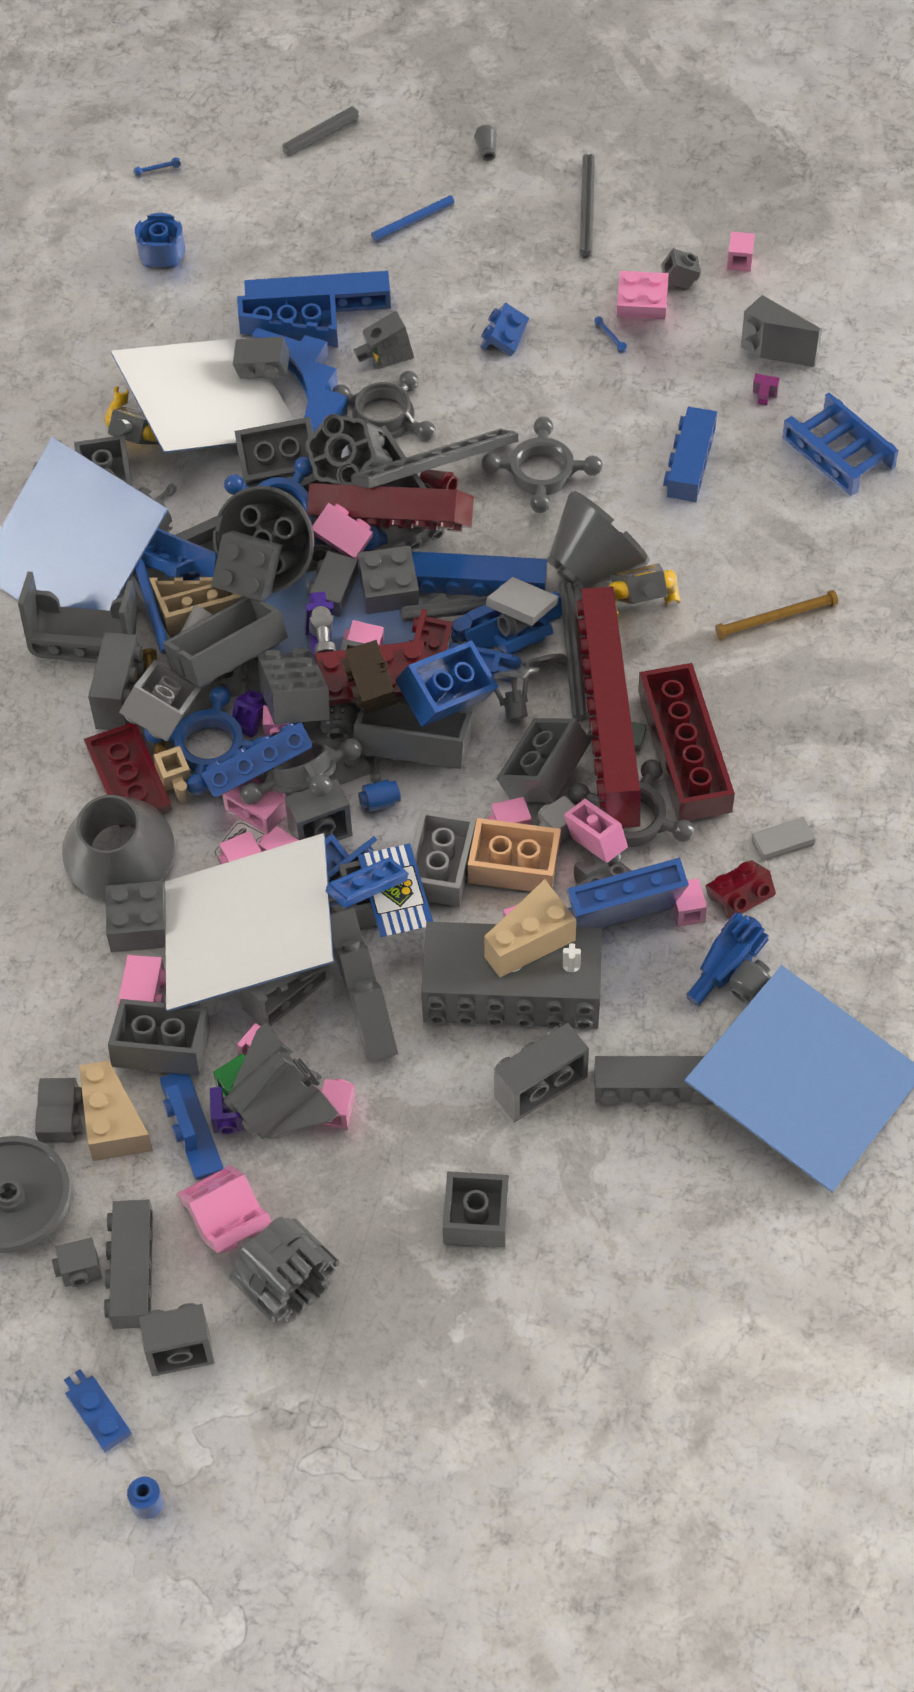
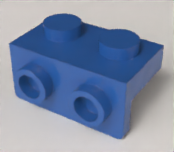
M506 302L499 309L495 308L488 318L490 324L486 326L481 334L483 341L480 348L485 350L491 343L511 357L516 352L529 317Z

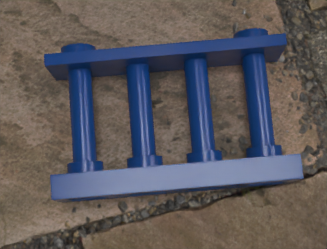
M831 393L825 394L823 411L806 422L801 423L793 416L784 420L782 438L850 496L859 491L861 475L879 463L883 462L891 470L896 467L899 450ZM829 418L839 425L820 438L810 431ZM845 433L850 434L856 439V441L839 452H834L827 446ZM864 447L873 454V456L856 467L851 466L845 461V459Z

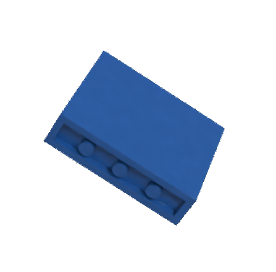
M679 857L568 888L566 892L571 907L568 909L576 918V927L606 928L672 909L689 886Z

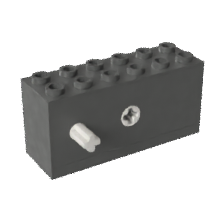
M426 921L421 988L423 1022H430L436 1025L459 1023L464 1026L488 1024L493 1027L517 1025L521 1028L544 1026L550 1029L554 1027L560 1028L569 1023L572 1028L579 1030L598 1029L602 928L576 927V940L500 978L484 957V936L497 924Z

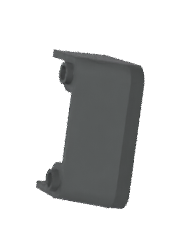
M27 572L18 600V607L27 648L34 656L97 663L105 632L136 634L138 608L133 581H127L123 598L113 600L110 611L61 607L58 597L52 592L36 589L33 572Z

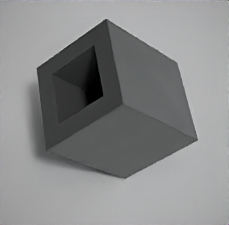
M675 248L671 250L661 264L662 273H668V283L688 290L699 279L701 274L698 256Z
M92 1237L55 1246L57 1258L52 1259L56 1278L62 1277L65 1287H80L86 1285L91 1280L102 1278L97 1251Z

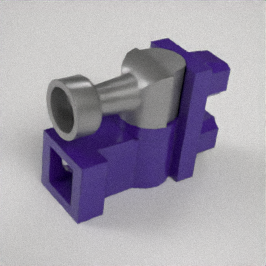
M325 592L309 593L310 603H306L304 629L305 635H309L308 646L315 660L316 653L336 651L335 644L331 642L334 606L333 601L327 602Z

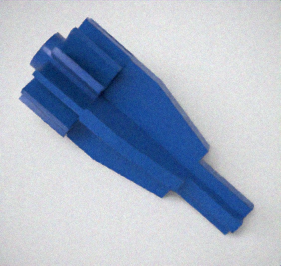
M740 912L733 914L721 929V933L714 940L700 967L703 971L701 977L686 994L689 1001L699 1006L715 986L721 988L729 982L730 976L742 961H751L753 956H757L769 941V935L763 932L765 929L758 920L751 916L748 917L746 914L743 916Z

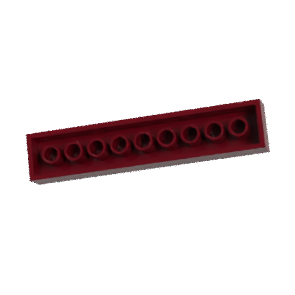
M614 587L581 589L582 600H577V614L582 616V619H577L579 635L584 636V638H579L581 654L586 655V657L582 658L583 674L588 675V677H584L585 694L591 695V697L586 698L587 712L590 716L593 715V717L589 718L590 734L596 736V738H591L592 754L594 757H598V759H594V771L597 779L601 778V780H596L597 796L600 800H603L599 802V808L620 822L622 828L640 827V784Z

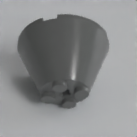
M254 486L243 489L232 495L224 503L217 515L219 517L216 530L213 531L215 552H219L222 535L232 530L280 544L282 549L272 593L284 590L295 584L308 569L314 552L312 524L301 504L290 494L271 486Z
M574 491L568 495L550 555L546 559L552 567L558 570L557 574L567 583L570 580L575 582L573 584L574 587L581 593V589L596 588L612 581L611 574L644 567L650 562L647 553L627 531L624 533L619 532L611 524L614 519L586 496Z

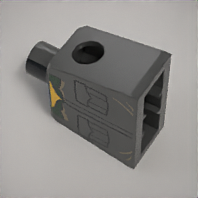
M397 311L365 328L362 333L366 344L353 349L359 363L372 358L374 364L379 369L414 358L406 327Z

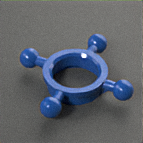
M303 456L299 457L294 463L295 473L292 479L284 477L270 478L258 486H271L292 494L307 513L309 494L300 484L304 477H308L313 473V468L309 457ZM236 474L228 476L224 482L225 490L231 495L249 488L245 485L243 478ZM316 537L317 541H318L320 544H322V545H327L326 543H324L323 541H321L320 539H318V538Z
M217 686L210 692L209 698L213 704L212 709L200 710L185 717L168 739L175 743V747H181L188 767L195 771L186 781L187 790L193 795H202L206 792L208 786L201 773L207 771L206 767L219 760L222 763L230 759V755L241 748H246L247 750L255 746V742L262 738L258 737L254 741L243 739L242 729L238 721L222 711L223 707L227 706L231 700L230 691L223 686ZM204 728L222 729L228 732L233 739V743L227 752L210 759L194 756L187 750L185 744L191 734ZM145 729V738L150 743L157 744L164 740L153 737Z

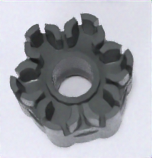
M337 414L326 416L313 435L307 439L305 445L314 477L326 484L352 485L351 475L392 462V458L388 457L390 454L382 448L385 438L379 436V434L383 435V430L360 418L354 419ZM351 444L352 455L343 462L342 451L345 446Z
M279 1217L273 1220L242 1248L229 1276V1280L272 1323L283 1319L288 1324L294 1321L296 1316L286 1305L287 1303L298 1314H301L307 1306L294 1291L308 1304L316 1301L317 1297L304 1283L320 1298L328 1289V1278L335 1272L336 1269L334 1267L339 1266V1260L297 1219Z

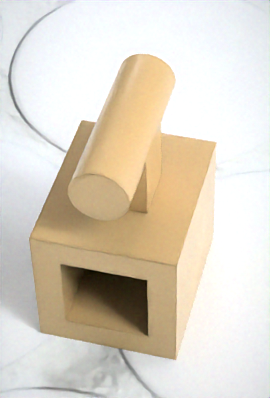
M177 746L154 754V765L165 790L174 789L177 802L185 804L188 800L186 781L190 776V769L181 747Z

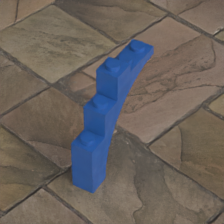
M256 328L252 334L253 338L282 337V335ZM304 335L301 341L283 336L290 350L288 371L297 379L305 392L308 403L304 418L310 417L314 433L329 414L340 416L348 414L347 396L332 391L338 385L337 368L325 365L328 361L326 341Z

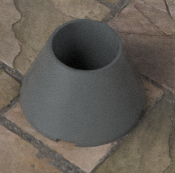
M104 795L88 802L69 826L62 846L63 863L69 878L84 894L106 902L105 886L162 881L170 870L175 853V842L171 827L159 810L145 801L116 795ZM128 825L135 828L131 839L117 849L99 850L92 847L97 835L110 826Z

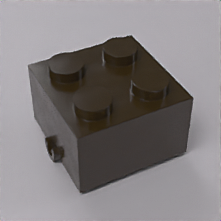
M377 640L346 649L347 659L342 660L348 682L354 681L355 685L351 686L357 708L363 707L365 714L397 704L391 678L387 671L388 663L383 660Z

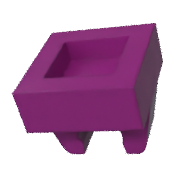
M755 373L753 393L758 394L757 404L767 405L769 397L777 398L780 384L779 377Z

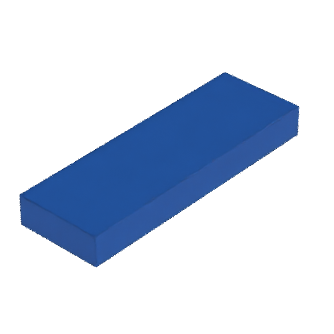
M388 857L328 883L325 892L346 908L407 881L409 873Z

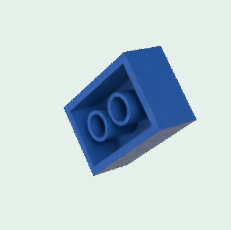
M472 640L408 665L395 679L421 727L484 702L499 687Z

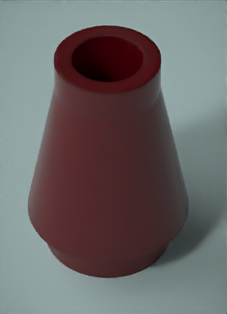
M429 469L420 473L422 482L432 489L457 490L459 481L453 472Z

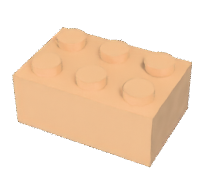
M477 818L468 861V883L532 892L545 879L553 889L561 846V829Z

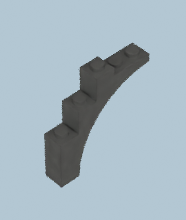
M331 901L329 904L333 953L349 997L365 1056L371 1063L398 1055L382 987L376 981L369 949L362 940L355 908L352 905L344 908L337 901Z

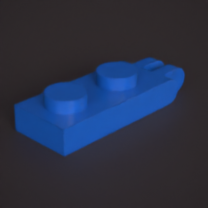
M81 1369L75 1372L80 1381L78 1385H75L70 1376L64 1379L65 1384L69 1388L65 1395L105 1453L132 1435V1433L94 1376L91 1375L86 1378Z

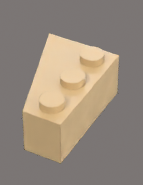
M174 577V581H158V578H149L163 626L169 636L180 634L194 606L198 605L214 615L242 599V596L212 587L213 577H200V580L183 581V577Z
M544 879L484 936V957L501 978L576 940V918Z
M110 1061L79 1065L87 1140L93 1161L153 1151L149 1134Z

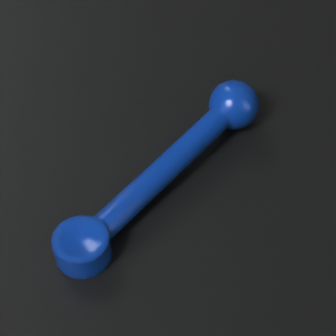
M175 157L170 162L144 168L135 167L134 174L140 176L143 172L169 166L177 168L181 165L179 158Z
M597 316L594 319L595 325L600 326L617 345L619 352H626L627 344L620 342L603 323V318Z

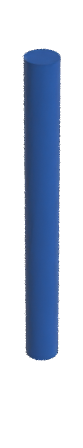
M449 195L372 232L371 236L374 241L380 240L454 204V198Z
M140 559L135 567V571L160 653L166 654L163 642L168 639L144 561Z

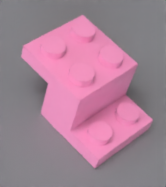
M620 271L617 316L665 319L668 273Z
M231 1165L176 1193L181 1204L188 1209L203 1242L216 1253L220 1251L226 1253L235 1249L239 1245V1241L248 1236L249 1238H254L272 1222L268 1213L259 1206L245 1175Z

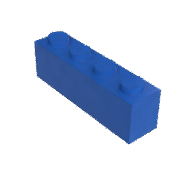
M688 406L686 415L680 417L678 431H681V434L675 435L673 449H676V452H671L668 467L671 468V471L665 472L663 486H667V497L697 502L716 430L718 411Z

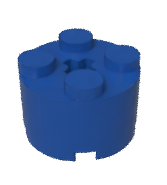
M153 213L147 216V220L143 222L140 220L135 226V237L138 255L142 260V264L145 267H177L185 254L181 222H177L174 220V216L167 213Z

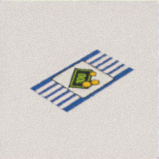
M410 843L358 855L361 869L390 857L409 873L407 881L369 897L380 937L425 928L426 921L433 922Z

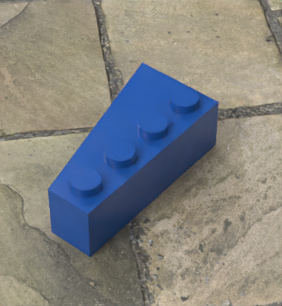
M334 290L237 296L240 334L252 335L255 329L259 328L301 341L304 335L326 341L327 346L338 348Z

